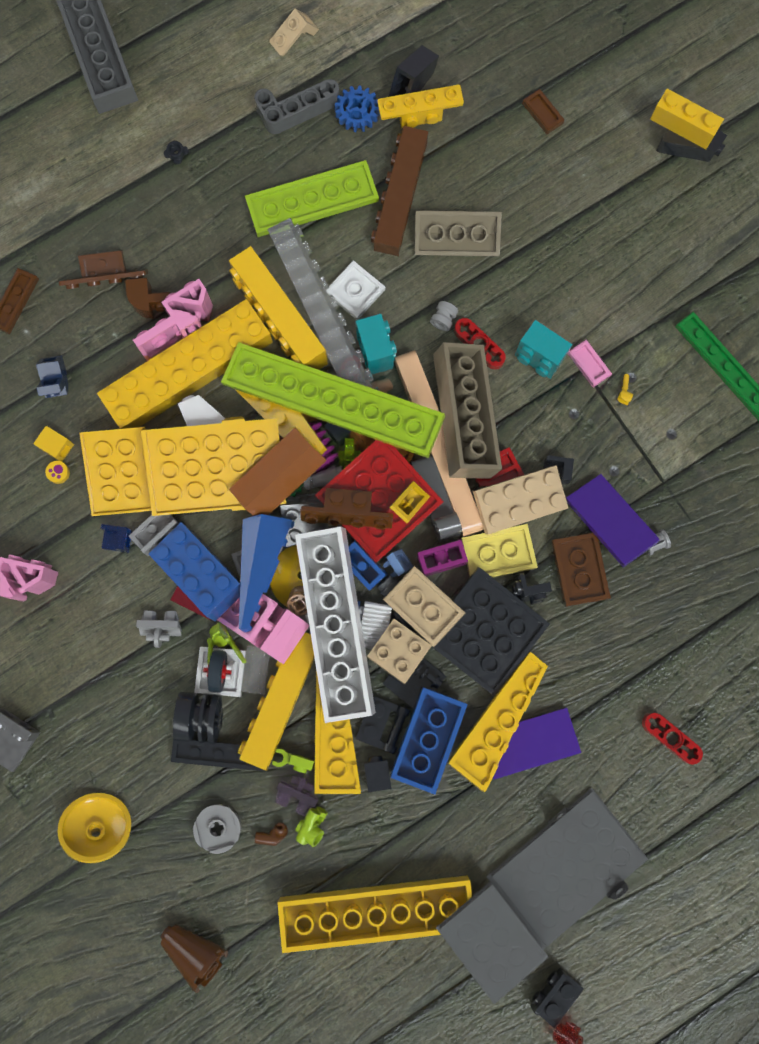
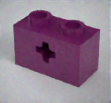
M462 540L417 553L421 572L426 577L464 566L468 562Z

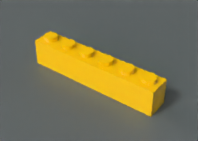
M304 633L284 664L277 660L276 667L279 669L275 676L271 675L266 687L269 689L266 698L262 696L257 710H260L257 719H252L247 731L250 732L247 741L243 740L238 750V754L241 755L239 758L241 761L265 771L268 770L315 659L311 634Z

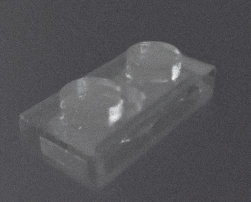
M247 646L241 692L265 694L270 655L256 646Z

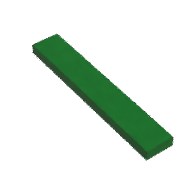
M692 312L675 327L759 421V385L701 319Z

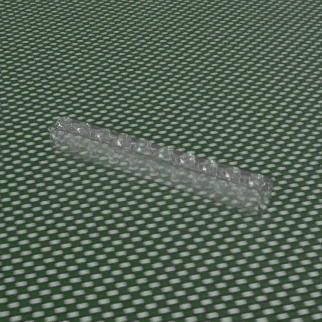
M291 218L267 229L337 376L379 391L378 387L373 388L371 384L374 378L369 368L364 370L361 364L365 360L360 350L355 351L352 345L356 342L351 331L346 332L343 327L347 323L342 313L337 314L335 310L338 305L333 294L328 296L326 292L329 286L324 276L319 278L317 272L321 270L316 259L311 260L309 257L312 251L307 241L303 243L300 237L304 235L299 225H294Z

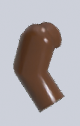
M279 822L269 833L257 831L255 844L278 845L287 836V826Z

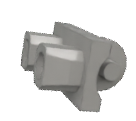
M144 611L142 619L137 620L136 627L139 628L140 636H146V641H154L155 648H160L162 641H170V636H181L182 634L176 611L165 612L164 620H157V613L154 611Z

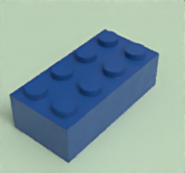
M182 522L149 553L151 558L199 610L213 621H216L240 598V580Z
M422 686L390 777L435 795L468 704Z

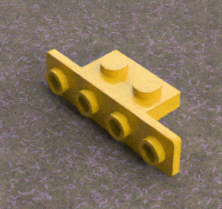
M453 85L380 98L377 100L381 120L400 117L401 128L404 126L414 128L418 125L435 124L438 121H442L443 109L463 106L464 100L460 85Z

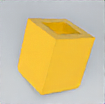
M48 426L44 427L33 443L39 449L63 462L74 446L70 440Z

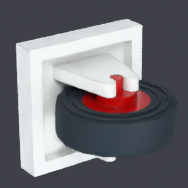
M200 647L194 693L241 697L245 663H242L234 650L213 648L208 664V647ZM240 650L244 658L246 659L247 651Z

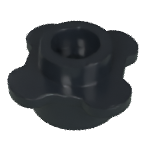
M174 140L167 145L164 157L173 160L174 164H181L182 158L188 155L189 150L186 146L183 147L180 142Z

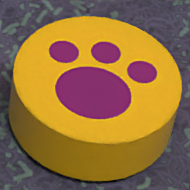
M53 461L48 464L45 473L51 482L61 484L69 478L70 470L65 463Z

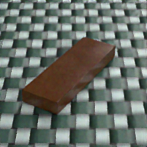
M17 268L0 300V331L9 335L12 332L39 280L36 275Z

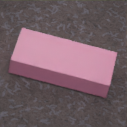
M587 340L568 352L570 358L593 388L612 375Z

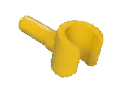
M624 374L623 387L617 398L620 403L628 405L633 397V394L627 391L629 374Z

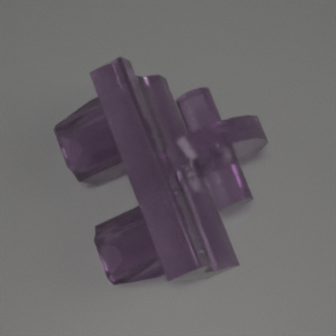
M304 774L302 779L295 776L291 779V783L298 785V788L284 781L279 782L276 788L279 791L275 803L287 807L291 797L297 798L300 801L295 812L306 816L309 809L316 806L319 798L303 791L304 788L312 792L314 785L306 782L309 775Z

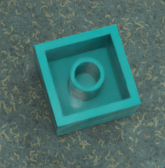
M382 314L356 320V336L368 375L393 369L394 361H396V346L394 340L390 341V327L387 320L383 321Z
M535 320L520 340L515 356L522 364L533 367L540 376L551 379L566 358L573 344Z

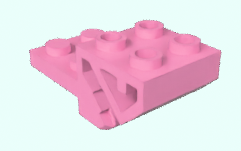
M200 279L190 281L180 291L166 296L162 304L169 318L159 320L153 328L140 332L133 339L146 361L201 328L200 320L209 322L213 304Z
M8 555V559L0 557V596L24 602L27 600L26 591L39 595L55 586L58 572L52 570V565L45 564V562L32 559L29 561L14 555Z
M262 594L258 603L261 606L260 610L254 613L251 620V631L244 633L239 629L240 598L217 619V621L282 664L286 662L309 627V624L289 610L278 606V603Z

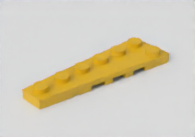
M236 390L264 419L277 418L278 431L283 438L296 427L321 454L327 450L302 413Z
M528 652L447 761L452 768L482 792L487 790L498 768V763L503 753L506 752L509 746L508 743L513 733L516 732L519 726L518 723L523 713L526 712L531 702V697L534 695L548 667L531 652Z
M316 670L314 794H361L350 719L325 723Z

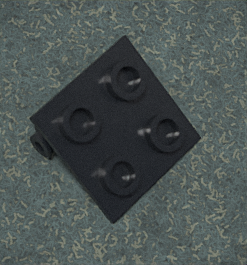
M423 658L405 684L390 674L383 685L414 709L422 686L436 691L446 676Z

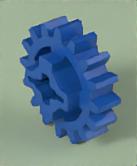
M360 85L357 90L350 86V92L344 89L343 96L338 95L337 103H335L336 118H339V124H345L346 130L353 127L354 132L358 128H361L362 132H364L365 126L372 128V121L377 122L378 115H380L375 92L369 94V88L363 91Z

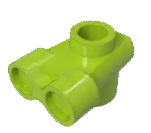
M318 806L316 809L310 808L305 816V820H301L296 827L298 834L295 840L302 845L309 844L315 847L324 835V831L319 826L324 821L328 812Z

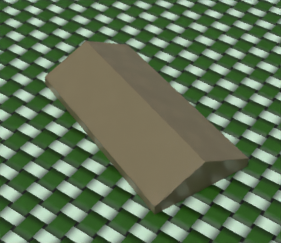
M416 211L415 255L500 256L502 212Z

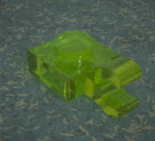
M345 438V451H339V466H343V469L361 454V451L354 450V438Z

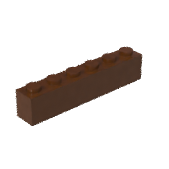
M404 126L402 134L398 133L396 147H398L397 153L393 152L391 159L393 169L392 172L388 171L386 178L388 189L387 191L383 190L381 197L383 208L377 212L376 223H378L377 230L373 229L371 242L374 243V251L399 257L428 143L429 131Z

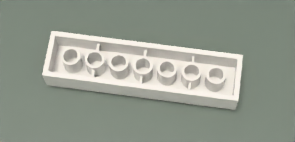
M336 527L295 535L325 723L372 716L376 711L346 529Z

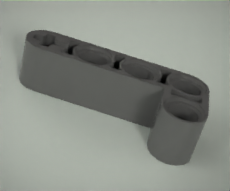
M328 79L279 102L276 101L273 93L265 88L259 89L255 93L254 99L257 112L267 131L271 134H279L334 108L335 103H337V96L340 94L338 83Z
M432 454L429 455V458L422 457L410 461L411 466L444 501L429 515L438 541L441 542L461 535L462 526L456 512H453Z

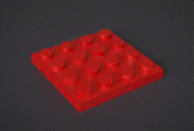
M375 440L315 495L324 505L326 488L372 492L370 512L393 514L391 529L380 530L375 527L364 526L356 528L352 525H342L375 562H378L444 502L394 446ZM414 481L430 497L412 519L406 523L390 506Z

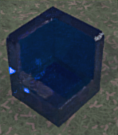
M101 524L100 529L104 531L102 549L129 553L131 543L129 535L133 531L127 527Z

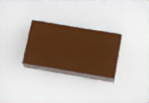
M540 89L523 99V106L546 134H549L564 123L565 119Z

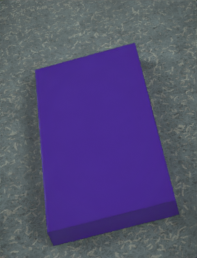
M602 474L566 497L568 505L622 567L631 563L660 541L656 534Z
M563 708L520 721L516 732L513 733L508 743L509 746L506 752L503 753L498 763V768L492 780L581 753L568 709Z

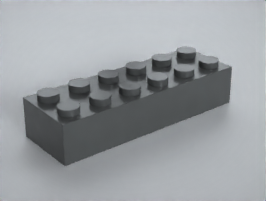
M56 0L98 113L101 114L139 101L102 0Z

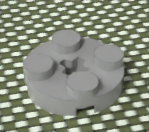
M215 804L205 808L198 815L193 826V834L197 844L213 854L228 851L240 838L241 821L238 814L230 806ZM214 822L223 825L224 829L221 830V835L212 832L211 828L215 826Z

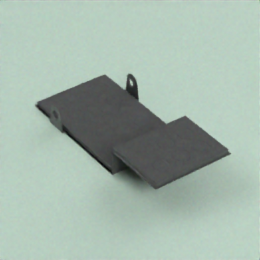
M592 788L571 806L563 808L551 818L545 828L486 876L490 882L436 927L494 1004L548 958L544 949L605 896L614 900L623 896L628 890L624 880L648 860Z

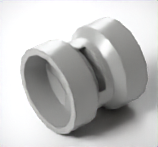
M440 301L436 308L437 312L432 315L430 323L442 331H449L452 326L451 321L453 318H456L459 310L449 302Z

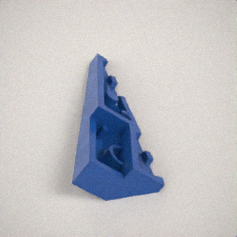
M264 514L243 519L239 629L244 633L251 631V620L254 613L259 612L261 607L258 603L262 594L267 593L279 564L277 557L281 548L286 547L288 542L286 536L289 528L294 527L295 522L291 519Z

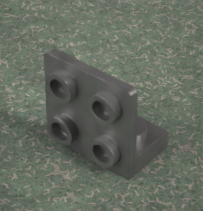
M317 493L298 494L295 497L290 496L286 500V504H280L281 517L295 522L294 527L289 528L286 539L288 542L286 547L297 545L295 537L297 534L328 529V523L309 524L301 521V506L324 508L322 502L315 496Z
M0 708V765L14 772L41 732L4 708Z

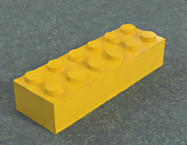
M250 246L229 260L231 266L229 272L233 277L234 284L239 290L242 288L245 299L248 300L251 306L254 305L263 323L266 322L269 327L268 331L273 339L279 340L282 345L280 348L285 356H291L292 361L318 370L328 365L325 348L253 248Z

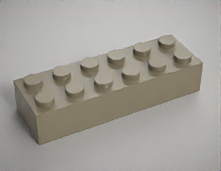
M443 342L433 354L440 410L442 413H445L442 425L449 478L490 479L502 470L484 345Z

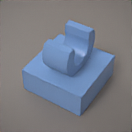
M402 549L387 556L388 561L383 565L384 568L390 565L393 567L394 572L390 574L392 577L403 575L414 567Z

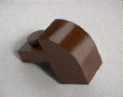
M147 278L125 280L127 298L139 315L153 319V310L159 312L166 311L162 301L171 294L170 292L152 294V286Z

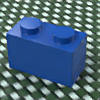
M354 541L349 546L353 574L368 590H372L388 573L370 557L357 541Z

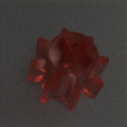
M568 1021L565 1025L560 1023L554 1030L553 1040L557 1044H583V1037L579 1035L581 1028Z

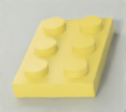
M528 524L510 527L488 535L482 533L461 538L468 559L469 576L473 574L477 567L483 569L492 578L538 568Z

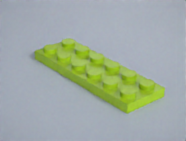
M366 160L245 195L257 237L379 202V196Z

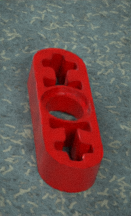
M459 319L454 329L456 337L463 344H474L476 339L484 340L486 343L484 347L485 353L491 347L490 353L494 357L500 356L499 362H492V356L487 352L485 355L487 366L493 370L501 368L506 359L504 351L470 319ZM461 326H468V333L466 331L460 332Z
M648 713L644 716L642 720L644 730L679 759L692 765L702 760L703 751L701 747L662 715ZM657 718V725L661 728L668 726V728L663 731L654 727L650 728L651 723L649 720ZM669 732H675L678 736V742L675 745H670L666 740ZM682 745L687 749L692 750L694 748L693 754L695 758H687L688 753L684 749H679V752L677 749Z

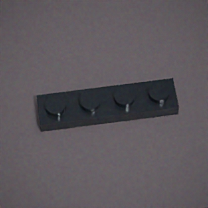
M173 738L171 762L264 771L239 759L241 755L238 754V750L241 744L221 742L210 744L208 741L199 743L198 740L187 742L176 741Z

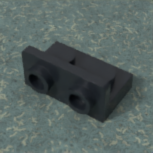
M561 968L557 972L553 971L548 976L545 988L542 991H537L531 1000L533 1012L537 1016H541L554 1029L584 990L577 981Z

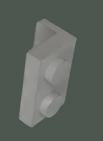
M171 514L151 515L129 537L145 555L149 556V553L179 523Z

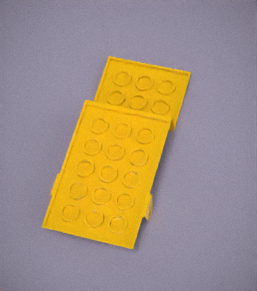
M230 417L222 420V423L151 430H146L145 427L81 432L80 440L91 515L100 516L152 511V516L224 509H232V511L246 510L229 489L279 442L277 418L245 421L244 417Z

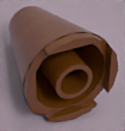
M179 925L168 926L160 936L162 939L160 945L195 993L200 992L198 988L200 985L205 988L223 965L219 962L221 957L224 956L226 958L228 955V951L224 947Z

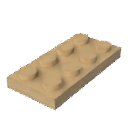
M551 466L473 491L483 529L487 535L568 509L557 466Z

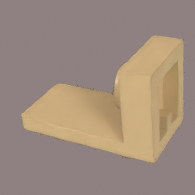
M294 9L269 42L279 55L284 56L302 33L305 34L307 32L314 36L319 29L307 14Z

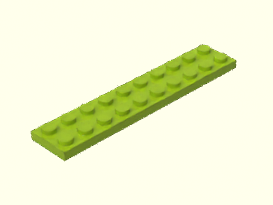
M238 342L221 380V383L227 387L429 458L445 419V413Z

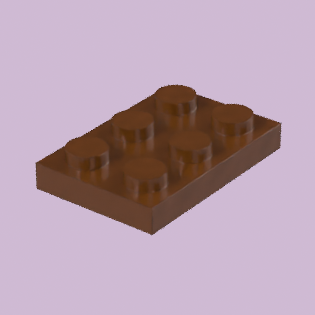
M594 533L551 541L565 607L611 599L599 540Z

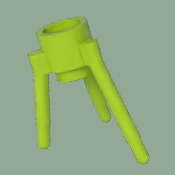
M221 622L212 626L209 631L210 638L207 639V663L209 664L213 646L223 647L227 643L230 644L242 663H246L243 654L234 643L232 636L229 635L227 627Z

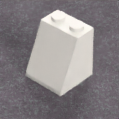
M199 395L187 396L182 402L178 403L187 426L219 424L225 419Z

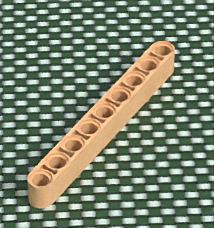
M413 350L396 356L394 363L408 400L439 411L416 351ZM442 425L430 455L432 454L453 512H456L462 526L461 536L466 537L484 529L466 478H449Z

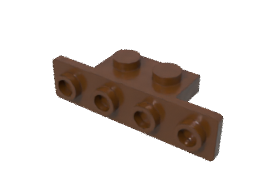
M123 250L80 255L78 259L82 278L58 282L59 286L66 285V289L79 288V283L86 282L88 286L101 285L100 281L109 280V284L119 283L125 277H130V279L143 278V275L148 274V269L126 272Z
M326 488L324 508L301 506L300 509L301 521L309 524L352 525L356 528L365 526L375 527L380 530L392 528L393 514L370 512L372 492L334 488Z

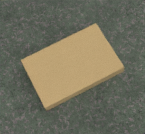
M415 566L383 599L433 647L465 615V612Z

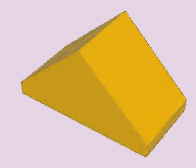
M413 481L391 504L390 508L408 523L430 496Z

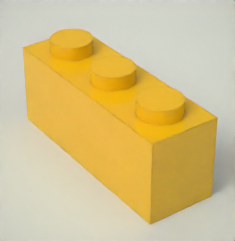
M666 89L650 120L707 149L724 118Z

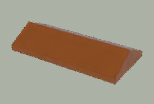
M294 427L229 490L244 509L253 516L259 514L269 515L322 466L327 459Z

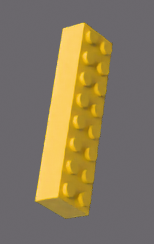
M245 299L105 387L97 395L120 429L141 427L182 401L185 397L224 374L238 342L262 350L273 343L271 334L248 300Z
M467 875L280 897L278 900L282 953L441 935L436 927L472 898L470 879Z

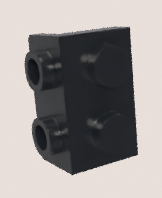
M524 573L519 574L514 581L515 584L512 585L513 594L522 602L530 601V605L544 602V599H547V596L552 592L550 582L527 587Z

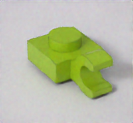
M276 749L277 753L283 755V761H273L272 764L274 766L282 767L289 763L294 765L293 770L302 773L313 769L315 760L288 753L284 749Z

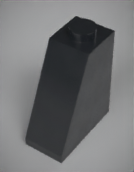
M421 45L397 66L388 97L421 91L434 74L439 55Z
M668 130L656 151L663 154L710 162L714 155L718 157L726 145L723 142L727 135L717 130L707 149H704Z

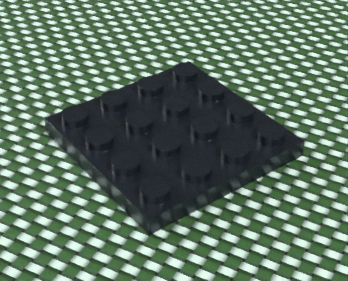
M477 567L452 600L465 612V615L435 647H431L490 694L496 696L550 623L483 569Z

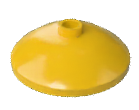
M297 545L288 547L278 555L279 564L270 583L275 597L286 607L291 590L294 587L303 586L302 580L298 578L301 569Z
M92 793L76 799L64 810L60 817L57 830L60 845L68 856L79 862L98 863L110 859L122 850L131 833V817L127 807L118 798L105 793ZM96 831L100 832V835H99V836H97V837L92 836V834H93L94 832H96Z

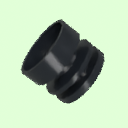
M180 691L176 700L173 717L174 740L191 742L196 731L199 743H204L207 737L208 743L216 744L223 723L222 696L214 694L211 700L210 694H204L201 704H199L197 693Z

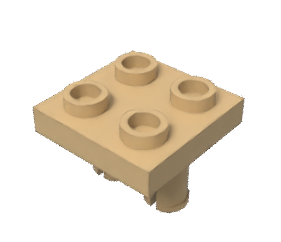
M393 619L367 658L405 684L432 645Z

